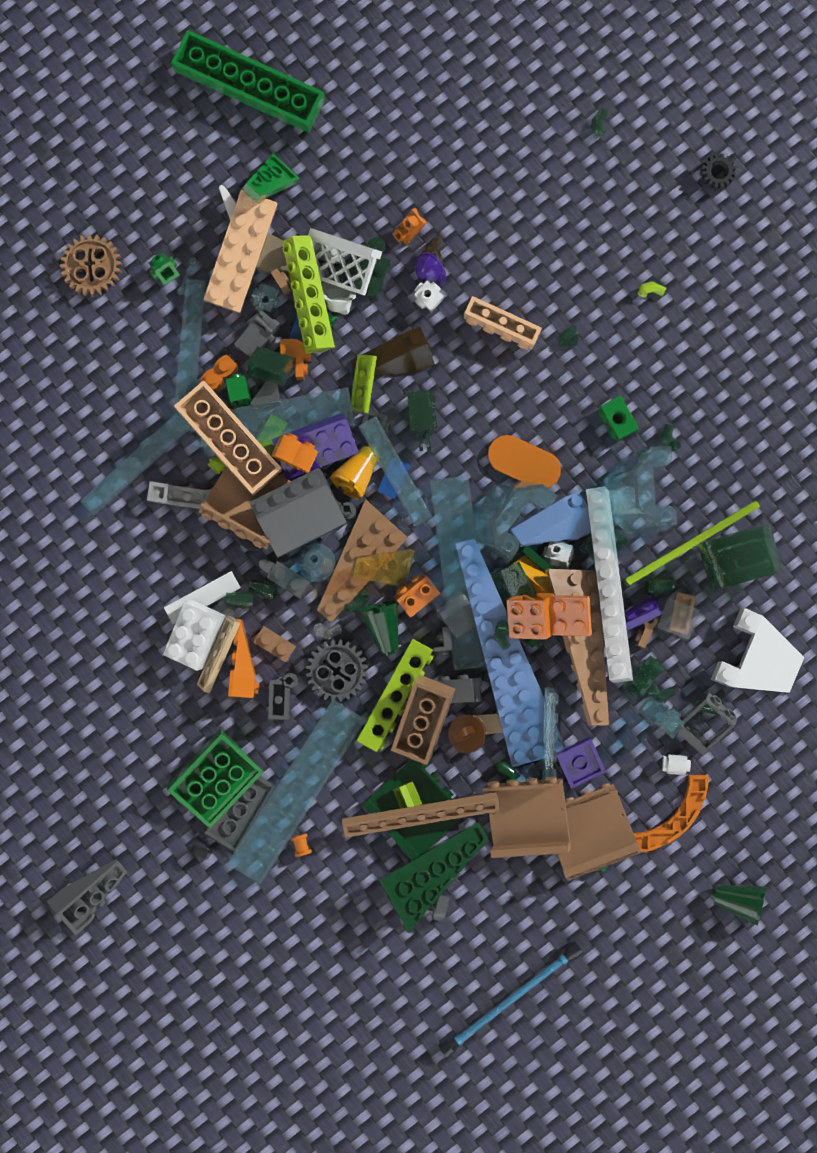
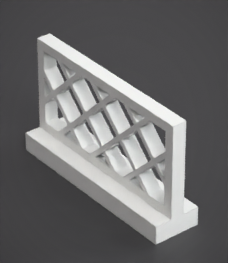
M310 228L308 236L311 235L313 247L315 248L317 242L320 243L323 250L315 254L320 280L365 295L376 259L381 258L382 252ZM335 248L338 256L331 260L328 252ZM351 254L354 261L346 265L344 257ZM325 255L327 263L320 266L318 258ZM364 259L370 260L367 269L362 271L360 262ZM340 260L343 268L336 272L333 264ZM356 265L359 273L351 277L349 269ZM330 267L332 275L325 278L322 270ZM345 272L348 280L341 283L338 275ZM361 277L363 283L359 290L356 289L353 281Z

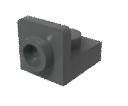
M369 411V413H365L360 428L387 438L392 431L393 420L386 415Z
M442 627V632H439L440 644L443 643L444 647L432 648L433 652H437V656L448 655V651H452L450 627Z

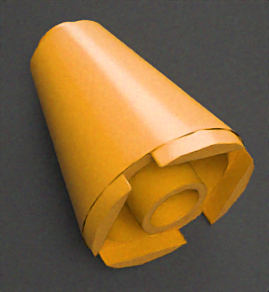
M363 446L358 451L359 453L349 458L330 477L331 482L337 489L341 486L345 490L343 493L353 499L359 500L364 496L378 461V451L372 446Z

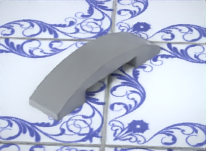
M150 482L147 501L200 509V505L204 504L211 490Z

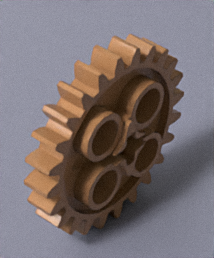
M88 234L86 240L81 235L80 242L73 239L75 245L67 244L70 250H63L66 257L60 258L65 263L60 265L61 269L64 270L61 274L63 277H66L64 281L70 283L69 287L71 289L76 287L78 294L83 290L85 296H87L89 291L93 297L95 296V291H98L100 295H102V289L109 292V285L115 287L112 281L120 280L116 274L122 273L118 268L123 266L122 262L117 261L121 259L120 254H116L118 249L116 247L112 248L113 243L111 241L107 243L105 237L100 241L98 235L93 239ZM90 249H92L91 258H90V255H89V250H90ZM98 253H105L103 258L96 259ZM79 254H86L83 260L77 259ZM91 260L94 263V265H92V274L90 268L88 267L91 266ZM105 271L103 277H97L98 272ZM81 272H86V276L84 278H78V275Z

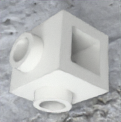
M428 281L424 284L421 282L414 290L416 292L414 294L416 298L415 303L422 309L426 307L430 312L440 304L444 296L439 292L441 290L440 287L434 282L431 284ZM429 293L431 296L425 297V294Z
M550 541L549 546H545L543 552L545 561L554 569L568 570L574 555L573 546L568 545L564 541L555 543Z

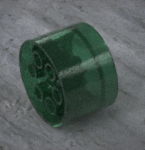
M770 524L739 531L698 544L711 591L784 571Z

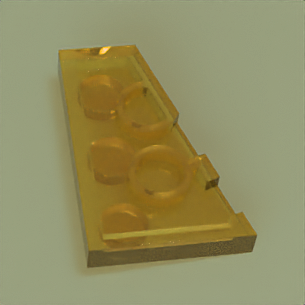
M408 549L357 556L354 558L350 576L406 587L415 550Z

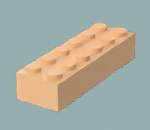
M240 191L204 301L241 314L278 203L266 198L256 202L249 197L246 191Z
M204 380L174 405L180 415L252 496L282 471L278 463Z

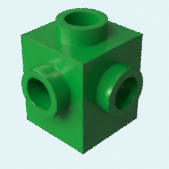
M164 252L154 256L148 262L152 268L149 272L155 280L160 279L164 286L180 275L175 268L178 265L172 256L168 258Z

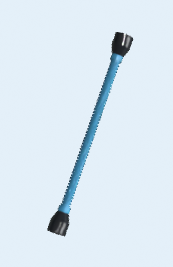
M576 941L568 945L556 961L538 973L539 975H536L527 984H524L517 992L515 991L513 995L511 994L509 998L507 997L505 1001L503 1000L495 1009L493 1008L491 1012L489 1011L487 1015L485 1014L483 1018L481 1017L479 1021L477 1020L475 1024L473 1023L463 1033L446 1039L438 1045L444 1056L448 1059L456 1053L459 1046L464 1043V1039L466 1040L468 1036L470 1037L472 1033L474 1034L476 1030L478 1031L482 1025L484 1026L486 1022L488 1023L490 1019L492 1020L494 1016L496 1017L498 1013L500 1014L502 1010L504 1011L506 1007L522 997L524 993L526 994L528 990L530 991L532 987L536 986V984L540 983V981L544 980V978L548 977L560 966L582 956L584 952Z

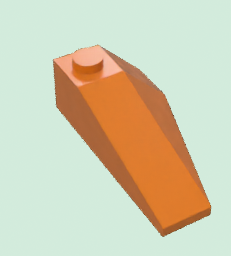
M236 619L240 625L234 637L236 650L232 653L234 669L230 670L228 696L255 698L256 694H259L260 683H257L243 620Z

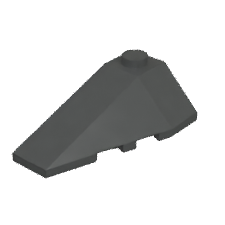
M115 859L62 888L47 903L70 930L77 935L91 923L95 917L93 915L99 906L102 907L106 902L104 899L108 893L114 891L127 871Z

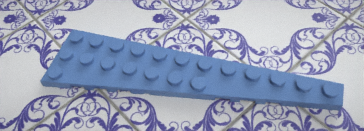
M474 538L457 542L455 545L511 766L514 767L556 756L555 753L565 749L566 746L519 639L509 638L508 614Z

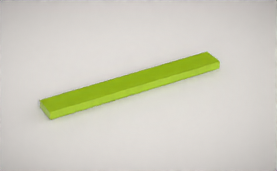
M757 501L752 502L627 577L623 582L626 586L633 584L760 507Z

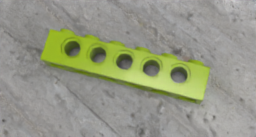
M311 235L291 236L282 241L305 353L325 352L334 348L335 345Z
M412 639L357 741L376 752L378 749L383 750L388 741L385 737L388 732L392 733L397 725L394 722L397 715L402 716L406 708L404 702L406 698H409L415 680L419 675L423 676L425 674L422 671L424 665H429L434 657L431 654L432 649ZM412 657H418L421 660V665L418 668L410 666L409 662ZM403 674L411 676L412 681L410 684L403 685L400 678ZM397 690L402 693L401 701L394 702L391 699L393 691ZM387 707L393 711V716L389 719H385L382 716V710ZM375 725L383 727L384 732L382 735L376 736L373 733L372 729Z

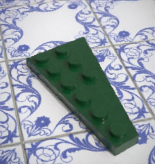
M479 822L469 826L379 880L407 933H410L414 925L425 915L430 906L436 902L457 874L463 870L468 861L474 857L488 840Z

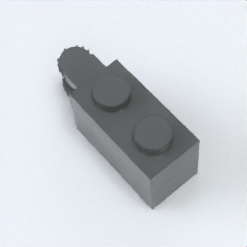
M266 559L259 561L258 566L269 574L267 576L268 579L302 599L311 582L278 561L276 564Z

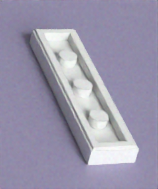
M231 571L164 607L174 625L185 601L193 600L207 607L241 589Z

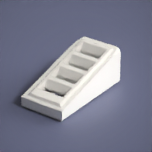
M220 185L219 190L231 220L236 202L227 189Z

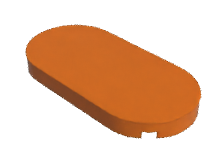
M511 435L500 436L489 447L488 458L496 471L535 489L549 488L560 477L561 466L553 454Z

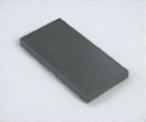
M260 776L211 828L207 827L204 834L233 852L238 853L277 786Z

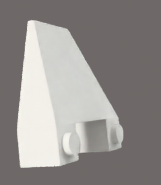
M746 608L740 609L733 627L752 636L738 668L723 661L718 662L711 680L733 688L790 693L804 657L764 616Z

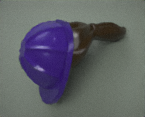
M436 235V237L431 239L427 248L416 258L414 268L417 277L423 282L428 281L430 284L434 282L438 286H442L447 277L443 266V257L437 249L442 238Z

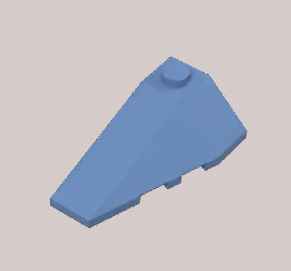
M577 491L512 528L510 532L520 547L538 545L550 541L555 543L567 539L571 541L578 540L591 533L588 505Z

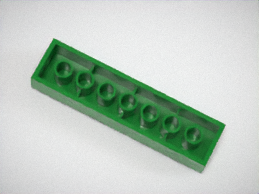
M190 30L186 31L171 62L174 72L307 133H310L325 102L323 91Z

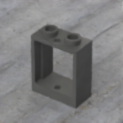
M709 692L677 722L674 729L704 755L736 725L737 718L731 709L723 706L721 700ZM706 704L726 721L708 740L688 722Z

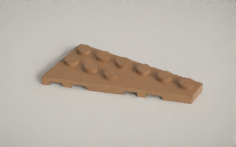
M365 500L317 609L331 623L408 539L402 531L367 500Z

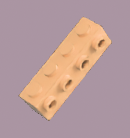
M473 296L464 313V319H466L468 324L472 326L479 325L489 334L496 333L501 335L500 338L507 342L512 340L525 350H528V348L533 349L542 329Z

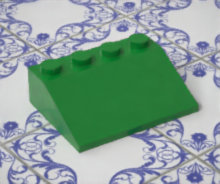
M219 729L166 786L170 794L206 826L211 828L264 771L228 735Z

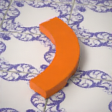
M688 775L686 793L676 812L661 825L647 831L634 833L641 852L652 851L671 843L693 824L706 798L709 775Z

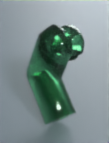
M665 424L662 442L670 451L679 450L681 443L672 436L674 425Z
M367 591L359 592L352 602L344 605V610L350 613L363 608L370 600V594Z
M651 684L646 688L647 695L659 702L676 695L672 686L660 690Z

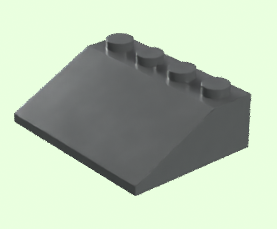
M320 468L249 502L278 558L347 524Z

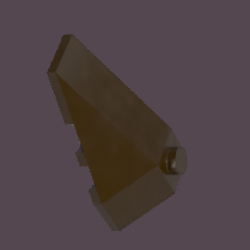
M420 326L362 354L377 356L374 377L390 374L399 375L401 373H419L435 366L428 342ZM357 357L351 360L354 369H356Z

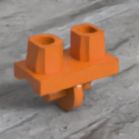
M414 208L394 230L393 236L398 242L403 241L407 245L423 229L427 222L419 216L417 209Z

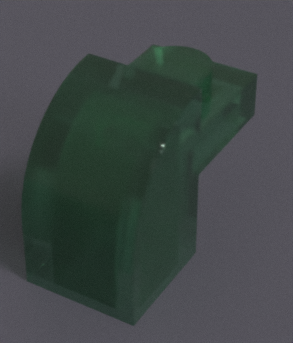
M650 655L632 673L633 680L626 681L623 688L638 699L647 691L652 682L666 667Z

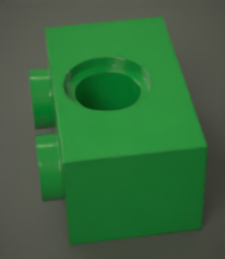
M235 374L231 375L230 379H226L230 402L234 409L250 406L252 398L245 376Z
M621 395L600 406L598 415L603 423L606 422L609 427L607 431L616 442L639 430ZM613 416L621 417L622 423H614Z

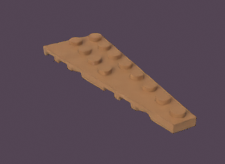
M545 570V575H548L551 585L549 588L550 593L555 595L589 596L592 635L563 636L567 653H570L573 664L571 667L572 671H575L578 681L576 685L577 689L581 692L582 706L588 726H608L603 626L596 571Z

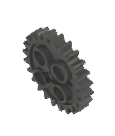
M332 639L331 645L324 641V648L318 645L319 652L312 651L311 653L314 658L308 657V661L312 663L311 665H306V668L311 670L306 673V676L312 677L308 684L314 683L312 691L318 688L317 695L319 696L324 693V700L328 696H331L332 702H334L335 697H338L340 702H342L343 696L349 700V694L352 693L356 696L355 689L362 690L360 683H366V680L362 678V676H368V673L363 671V669L368 668V665L362 664L366 658H360L359 656L362 651L355 652L356 645L350 648L349 641L345 645H342V639L339 640L338 644H335L334 639ZM337 652L341 658L339 661L333 662L329 657L330 654ZM323 660H327L335 668L340 666L341 673L348 676L351 681H347L339 673L333 674V668L323 663ZM353 664L356 670L353 673H347L345 666ZM320 668H327L329 674L326 677H321L318 674ZM336 679H341L344 682V686L340 689L335 688L333 682Z

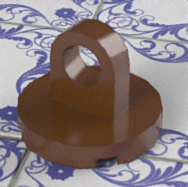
M461 715L452 721L448 730V737L451 745L457 751L473 753L478 751L485 743L486 728L478 717Z

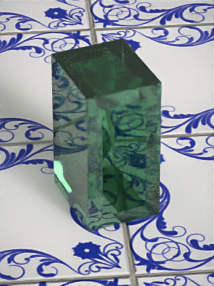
M258 346L247 362L250 376L284 386L293 371L292 357Z

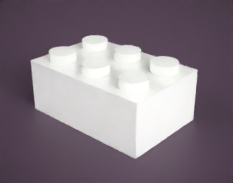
M193 600L185 601L163 655L194 670L203 669L226 615Z

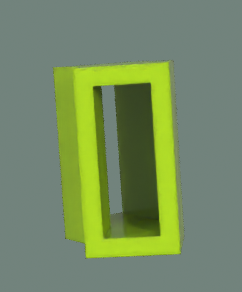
M413 781L393 789L401 809L422 804Z

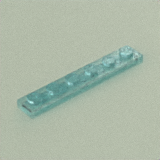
M375 416L359 425V429L413 525L417 526L431 518V513L377 417Z
M545 688L542 780H545L547 777H556V769H553V762L557 761V752L554 750V743H557V732H554V725L558 724V714L555 713V706H558L559 699L558 694H555L553 688Z

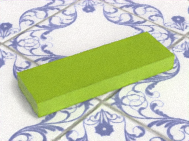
M357 355L349 411L369 413L377 356Z

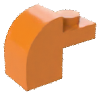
M280 339L281 361L296 362V379L305 380V375H308V363L305 362H312L311 354L305 353L303 342L299 340Z

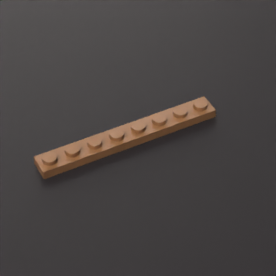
M497 792L344 818L342 819V826L346 838L500 811Z

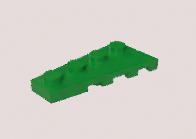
M273 153L264 165L258 169L256 174L248 180L243 190L248 193L250 198L258 202L296 185L300 178Z

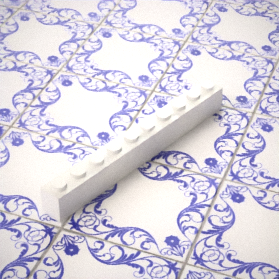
M605 486L586 489L609 680L613 683L631 681L633 677L610 495Z

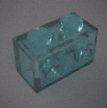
M649 696L637 711L648 722L673 739L685 724L680 719L681 714L673 708L671 710L668 709L669 706L660 700L658 702Z

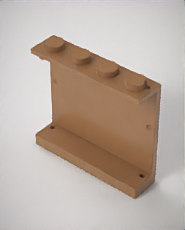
M226 466L204 504L200 505L199 513L205 519L216 521L220 527L234 531L238 537L252 541L256 547L267 550L270 541L261 528L249 502L291 481L278 474L252 496Z
M547 777L545 780L537 781V778H529L525 780L526 782L508 780L506 783L499 784V781H491L487 783L488 785H485L482 792H486V794L497 792L500 810L489 813L493 847L490 850L491 858L569 853L571 842L562 779Z
M607 783L601 785L599 790L594 792L591 790L581 793V797L576 799L573 797L565 799L571 849L569 853L558 854V857L563 867L565 878L568 881L641 853L614 784L610 785Z

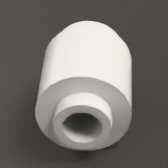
M670 754L663 756L662 771L667 772V774L686 775V772H690L691 760H687V756Z

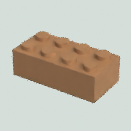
M419 675L413 684L391 751L427 765L433 755L456 689Z

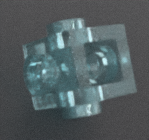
M260 282L258 289L254 288L250 298L253 300L252 304L255 305V309L258 311L263 310L264 313L266 310L271 312L272 308L276 309L279 298H277L279 290ZM268 296V300L264 302L262 297Z

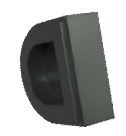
M196 844L192 845L190 849L192 854L204 860L209 859L212 853L210 850Z

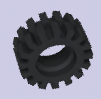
M717 153L713 157L711 155L700 169V176L702 177L700 180L705 182V187L709 186V190L712 191L714 188L715 191H719V189L722 191L732 183L736 175V165L733 166L734 161H729L730 157L728 155L726 158L724 154L718 156ZM715 166H720L724 169L725 176L721 179H716L712 176L711 169Z

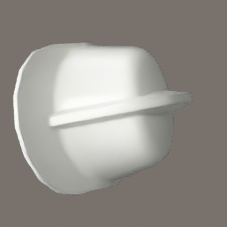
M327 282L321 283L327 308L333 312L348 314L356 293Z

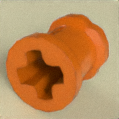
M307 833L290 838L295 846V857L312 852L308 847Z

